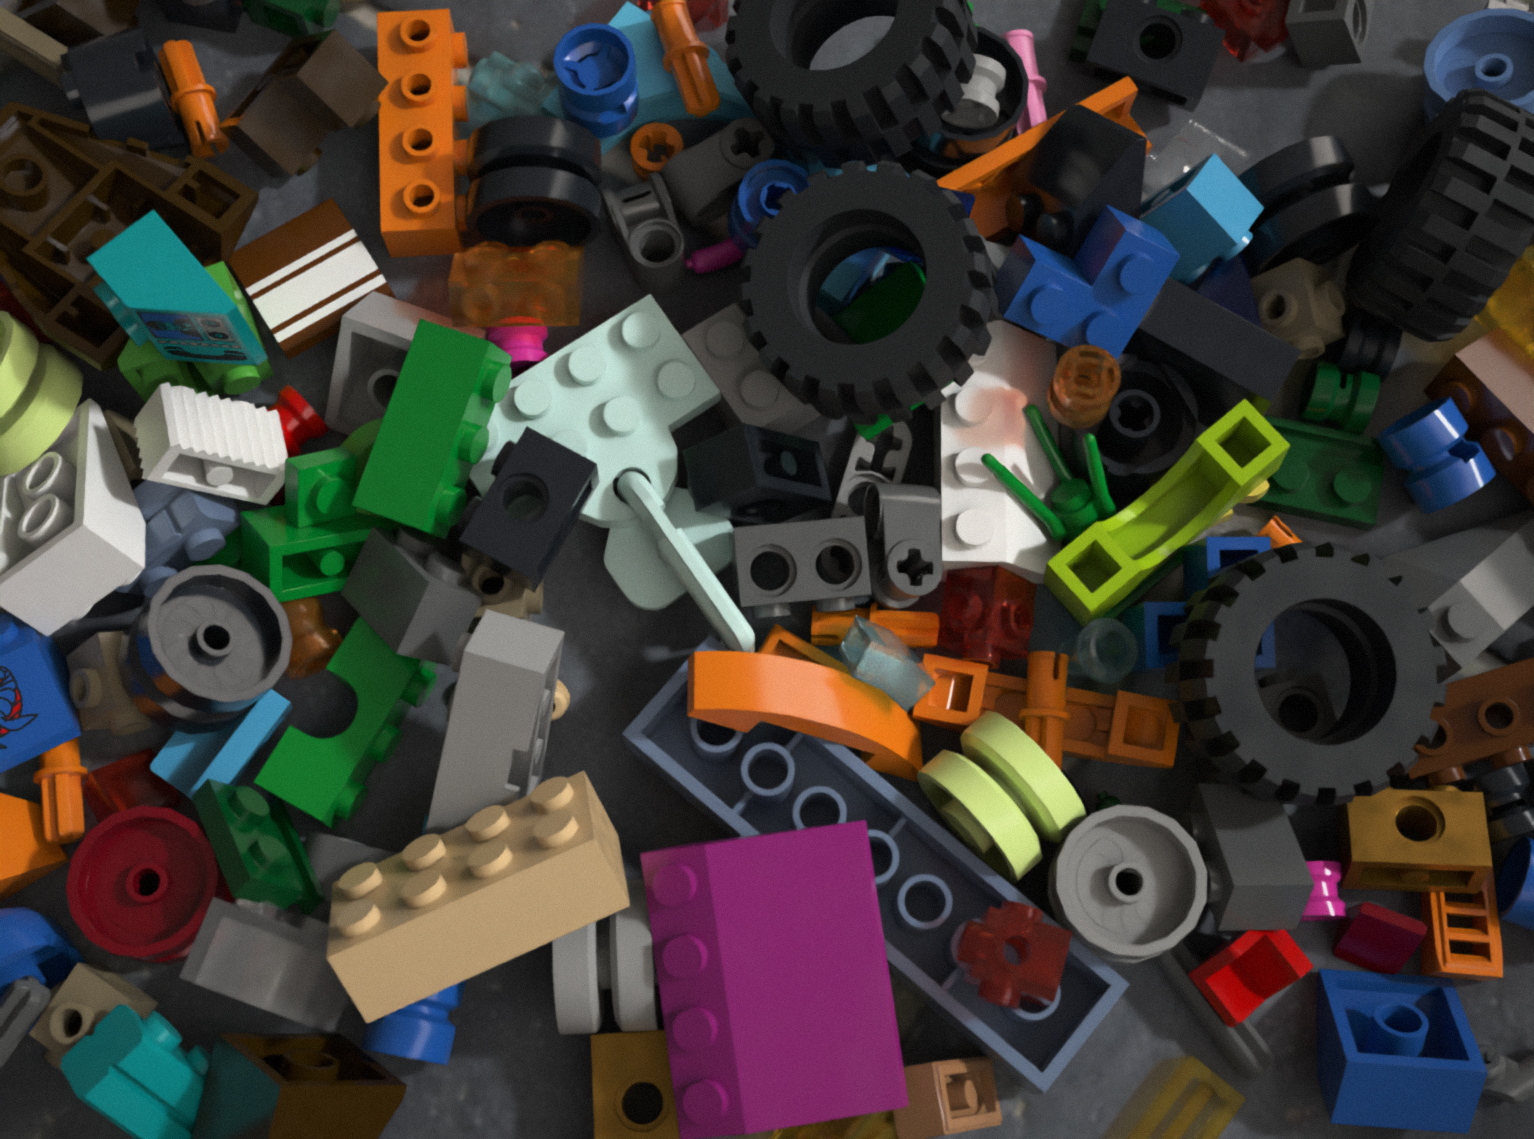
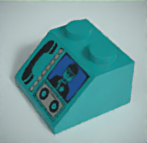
M154 209L86 258L102 280L92 290L138 347L149 340L167 360L258 366L268 358L236 304Z

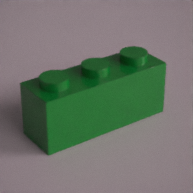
M420 319L352 506L446 539L450 527L457 524L464 512L467 499L464 488L473 465L482 459L489 442L487 425L494 406L505 397L509 389L512 375L509 365L512 356L490 341Z

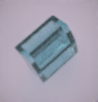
M858 615L855 616L838 649L851 676L883 690L907 712L936 682L919 656L892 630Z

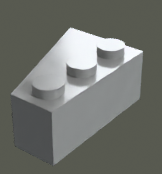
M486 609L474 633H462L452 661V671L459 674L447 708L446 721H448V727L425 835H441L467 823L475 813L493 805L503 807L530 795L539 785L543 774L564 631Z

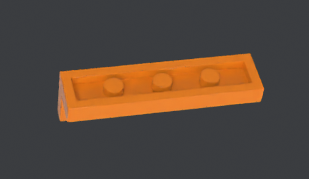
M1129 76L1075 104H1081L1146 137L1130 115L1138 88ZM1065 110L937 180L941 191L951 190L963 203L969 218L973 219L979 234L986 241L994 243L1011 233L1009 232V224L1006 218V203L1009 196H1011L1012 173ZM1148 139L1145 158L1148 157L1152 148V144Z

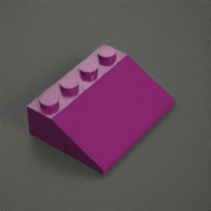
M866 820L676 845L640 853L680 1139L751 1134L905 1108L909 1105Z

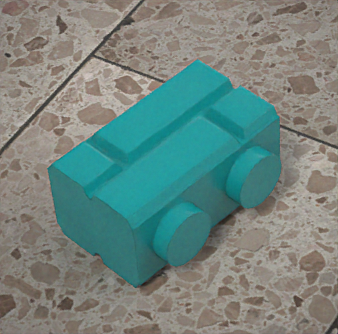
M118 1004L94 1027V1034L92 1036L85 1035L62 1057L60 1067L77 1098L133 1138L192 1139L212 1056L199 1045H195L189 1052L182 1049L178 1045L182 1041L180 1034L156 1011H152L143 1018L126 1004Z

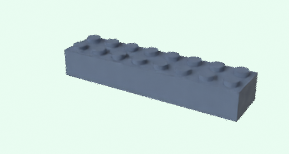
M709 634L695 651L729 650ZM687 659L624 730L622 736L626 749L731 838L866 820L889 973L1032 1095L1045 1093L1130 983L842 744L760 721L748 733L687 716Z

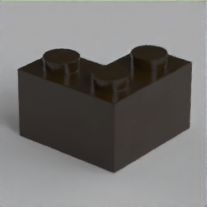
M336 29L295 38L289 42L219 125L218 129L270 177H292L294 174L299 177L305 174L320 158L322 150L318 145L329 131L337 132L343 129H351L352 127L359 129L374 117L381 106V102L377 97L389 82Z

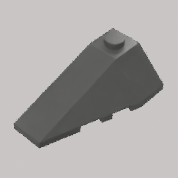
M1534 508L1411 547L1381 559L1386 562L1387 566L1383 576L1388 579L1402 575L1416 589V594L1409 600L1416 609L1428 607L1437 624L1435 628L1428 630L1433 647L1444 645L1447 666L1437 667V684H1441L1465 667L1534 606Z

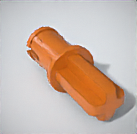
M662 0L652 7V14H650L651 21L655 25L665 52L662 58V65L668 73L673 74L686 112L694 114L697 118L705 117L709 112L718 109L720 106V96L707 64V59L710 56L709 48L698 39L688 12L687 2L685 0Z
M169 40L163 43V48L158 52V57L172 93L170 96L171 110L180 115L191 145L192 155L200 159L215 157L211 143L216 144L219 153H224L229 148L230 142L228 137L218 129L221 122L214 106L217 94L213 86L206 84L192 44L187 40Z
M871 602L870 608L855 607V609L816 612V605H813L811 645L868 647L869 653H876V646L934 648L939 641V617L934 612L878 610V603Z
M1034 651L1027 654L1025 709L1019 711L1018 718L1025 722L1024 733L1036 742L1061 771L1064 724L1071 722V714L1065 711L1067 673L1070 657L1064 653L1057 654V659H1054L1055 652Z
M77 712L78 721H80V716H79V713ZM79 736L40 754L39 770L33 774V782L40 785L43 837L48 843L68 844L83 839L85 835L82 781L86 780L89 776L88 769L81 766Z

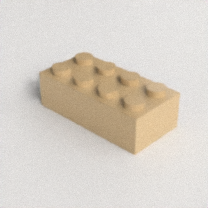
M583 770L568 778L554 777L539 784L528 796L503 807L500 805L486 807L475 813L467 823L441 835L427 834L412 841L403 852L376 864L373 862L361 863L348 870L338 881L333 883L326 959L367 1024L630 906L619 837L585 771Z

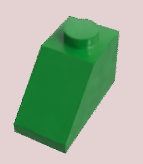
M285 505L240 512L241 570L250 574L269 588L279 603L342 591L372 526L394 532V524L387 518L356 512L355 515L297 528L285 518Z

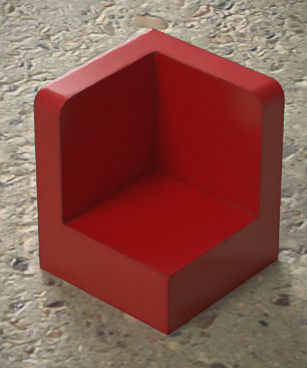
M1240 930L1189 972L1188 976L1225 1024L1233 1028L1243 1022L1266 999L1301 979L1313 967V964L1286 930Z

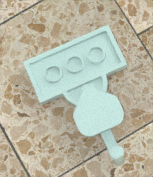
M649 294L511 380L505 397L495 404L487 425L489 442L482 459L473 465L468 479L483 499L496 478L491 475V470L498 453L507 441L511 440L517 443L526 427L597 463L600 482L579 519L601 528H610L604 553V564L627 600L634 606L644 610H659L689 593L721 638L720 643L729 651L755 653V634L753 629L715 576L731 563L728 530L733 528V526L726 517L696 512L694 501L688 489L675 487L678 480V451L671 432L720 402L721 392L652 295ZM616 485H617V492H618L617 497L615 496V493H614V490H615V488H616ZM523 495L511 502L507 513L516 519H529L540 511L543 502L535 496Z

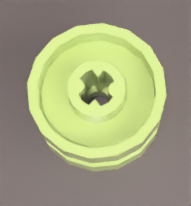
M1 310L0 477L19 472L37 460L57 440L74 414L82 395L83 374L76 362L54 346L39 343L33 330L10 313Z
M987 710L961 734L960 741L964 755L943 749L919 770L916 777L921 789L934 809L967 848L1003 879L1015 884L1043 858L1038 838L1059 844L1087 816L1084 805L1073 786L1036 742L1017 725L999 713Z

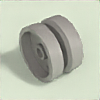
M1116 805L1090 814L1057 846L1044 877V904L1049 917L1107 965L1130 966L1154 958L1164 951L1171 949L1195 928L1207 901V869L1196 842L1176 820L1144 806ZM1128 879L1134 891L1129 895H1125L1118 890L1116 882Z
M644 878L626 879L630 906L611 914L610 923L603 924L602 919L552 941L554 999L560 1035L597 1033L604 1018L605 989H612L615 1021L623 1032L658 1030L659 984Z

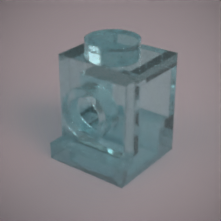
M496 51L492 53L489 59L486 57L482 58L475 65L468 80V91L475 117L485 123L510 116L543 115L541 105L558 86L555 72L551 71L546 79H544L542 74L530 63L522 59L512 61Z

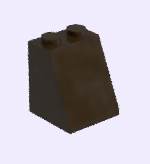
M217 1033L192 1139H378L403 1101L407 1085L341 1034Z

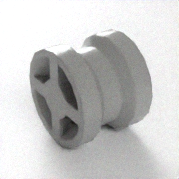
M973 54L976 59L973 76L968 84H960L964 96L953 113L945 111L941 118L955 126L968 129H982L994 125L998 120L1000 107L999 102L995 98L996 94L1004 87L1006 70L999 62L990 57Z

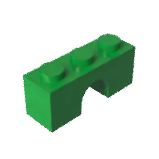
M359 615L326 667L338 683L356 692L358 709L352 724L341 734L324 739L311 737L289 725L254 780V783L272 796L335 831L342 819L350 821L362 806L368 793V787L363 784L376 763L385 764L396 751L403 736V730L399 729V726L412 706L420 708L430 696L437 681V674L433 673L437 663L396 654Z

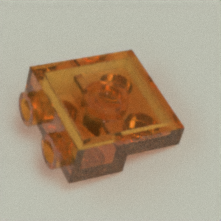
M490 241L479 243L473 247H463L462 253H454L448 279L452 326H579L586 268L584 246H569L561 241H545L534 247H507L503 243Z

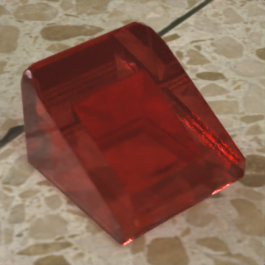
M151 747L90 772L83 787V795L99 823L113 813L141 805L171 809L180 806L182 801L174 787L150 769V764L156 757Z

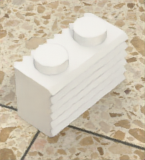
M168 382L158 386L135 418L133 427L137 428L135 437L139 438L137 448H140L138 458L142 459L140 468L144 469L142 479L267 505L285 483V459L288 458L277 409L267 411L265 406L256 409L254 404L242 400L231 401L230 397L220 400L218 395L208 397L206 391L196 394L194 388L190 389L185 386L171 387Z

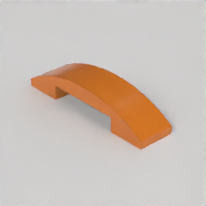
M694 651L688 657L687 716L748 733L760 721L859 749L861 750V761L871 769L914 782L918 781L916 775L923 768L920 720L912 718L913 712L900 700L875 685L833 668L776 655L740 651Z
M924 653L912 718L963 733L981 715L989 710L999 713L1024 732L1025 722L1020 720L1018 716L1019 711L1025 709L1027 679L988 672L989 665ZM1066 687L1065 711L1071 714V722L1064 724L1062 755L1108 763L1172 769L1180 723H1174L1168 704L1177 701L1120 690L1113 696Z

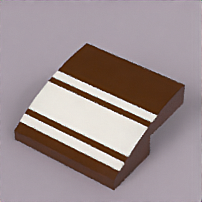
M332 197L237 249L228 260L288 360L340 331L342 315L372 291L396 299L374 260Z

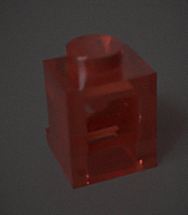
M1201 0L1198 8L1207 10L1206 15L1214 19L1215 27L1226 30L1222 44L1241 63L1260 49L1265 54L1271 52L1289 35L1285 26V20L1290 0Z

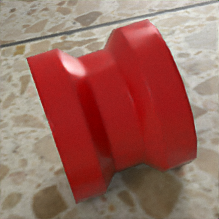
M289 384L278 391L277 401L267 409V411L277 409L279 413L288 458L300 456L303 444L309 439H320L329 431L315 410Z

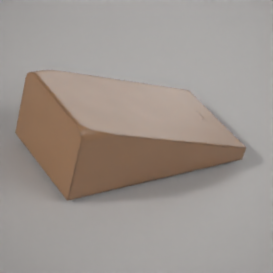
M988 1056L904 1067L909 1105L905 1108L893 1110L896 1133L899 1139H923L1001 1125L1002 1115L993 1064Z

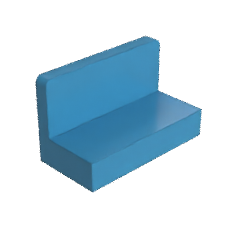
M271 689L240 720L219 732L190 735L175 731L150 764V769L191 800L193 794L208 778L235 786L291 712L293 706L291 702Z

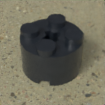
M141 25L69 46L67 48L68 52L60 55L65 73L61 74V80L69 102L75 111L83 108L86 109L85 115L90 125L91 133L96 134L98 140L114 139L126 143L128 138L131 137L148 142L149 150L157 153L186 144L180 117L173 119L169 109H172L170 100L172 94L149 38H144V31Z
M1121 354L1113 367L1102 362H1098L1083 375L1074 390L1059 425L1060 449L1070 471L1076 478L1084 479L1090 485L1092 484L1085 458L1083 436L1087 433L1095 436L1108 493L1112 500L1118 497L1130 498L1141 496L1151 486L1156 484L1189 449L1198 419L1197 401L1185 378L1173 367L1161 361L1157 365L1150 361L1138 359L1139 355Z

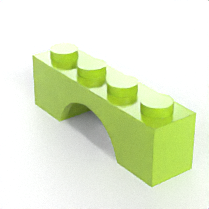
M1246 399L1242 400L1195 439L1180 460L1141 497L1113 517L1105 521H1096L1046 563L1043 583L1084 629L1087 630L1279 469L1290 444Z

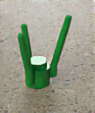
M1030 404L1026 407L1025 412L1061 483L1051 494L1053 502L1051 511L990 453L982 455L981 462L994 474V477L1045 525L1053 541L1057 542L1066 538L1071 543L1096 521H1105L1114 516L1118 510L1108 493L1095 436L1091 433L1083 436L1085 458L1092 484L1090 485L1084 479H1074L1038 408Z

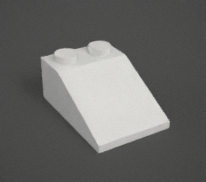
M91 398L75 409L72 418L57 440L37 460L19 472L0 477V606L47 637L69 621H76L84 617L96 602L117 587H124L132 583L145 568L146 524L100 405Z

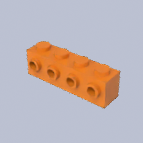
M449 9L377 12L378 72L389 82L378 96V100L381 102L379 108L380 226L382 237L391 258L463 254V231L468 230L465 223L466 194L461 192V176H468L466 172L468 139H460V122H469L470 108L467 86L458 85V69L468 68L465 32H455Z

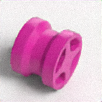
M531 314L506 315L490 321L485 327V330L488 331L487 341L492 342L512 356L509 365L512 372L511 380L550 356L543 351V342L548 337L546 320L539 316Z
M1305 861L1315 885L1299 922L1330 921L1346 918V903L1338 897L1337 883L1343 877L1342 863L1334 861Z

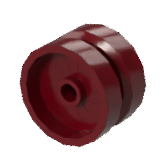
M141 805L111 814L91 829L84 837L71 858L66 883L71 916L86 938L114 955L144 963L172 965L200 956L222 939L237 914L239 898L233 897L204 827L171 808ZM160 878V885L156 889L153 887V884Z

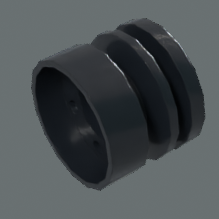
M976 26L978 46L973 54L990 57L999 62L1006 70L1004 87L996 94L995 98L999 102L1000 107L998 120L994 125L987 128L968 129L952 125L940 117L942 126L928 139L922 134L910 143L913 148L912 150L899 157H895L909 174L919 169L934 177L937 181L1010 140L1013 130L1027 104L1029 78L1022 58L1004 38L984 27Z

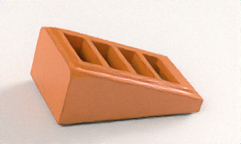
M1493 865L1478 893L1472 894V903L1445 901L1444 892H1421V922H1424V926L1428 927L1426 935L1421 941V976L1486 982L1502 979L1503 954ZM1446 915L1472 917V929L1448 927ZM1449 941L1472 943V955L1450 953Z

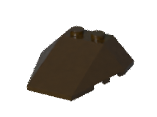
M10 101L0 110V279L47 337L100 371L119 367L117 359L130 337L92 290L102 280L86 258L154 209L203 267L222 261L227 265L259 201V193L206 160L187 155L185 161L150 151L148 142L131 137L128 138L126 143L114 139L98 140L97 135L91 133L89 124Z

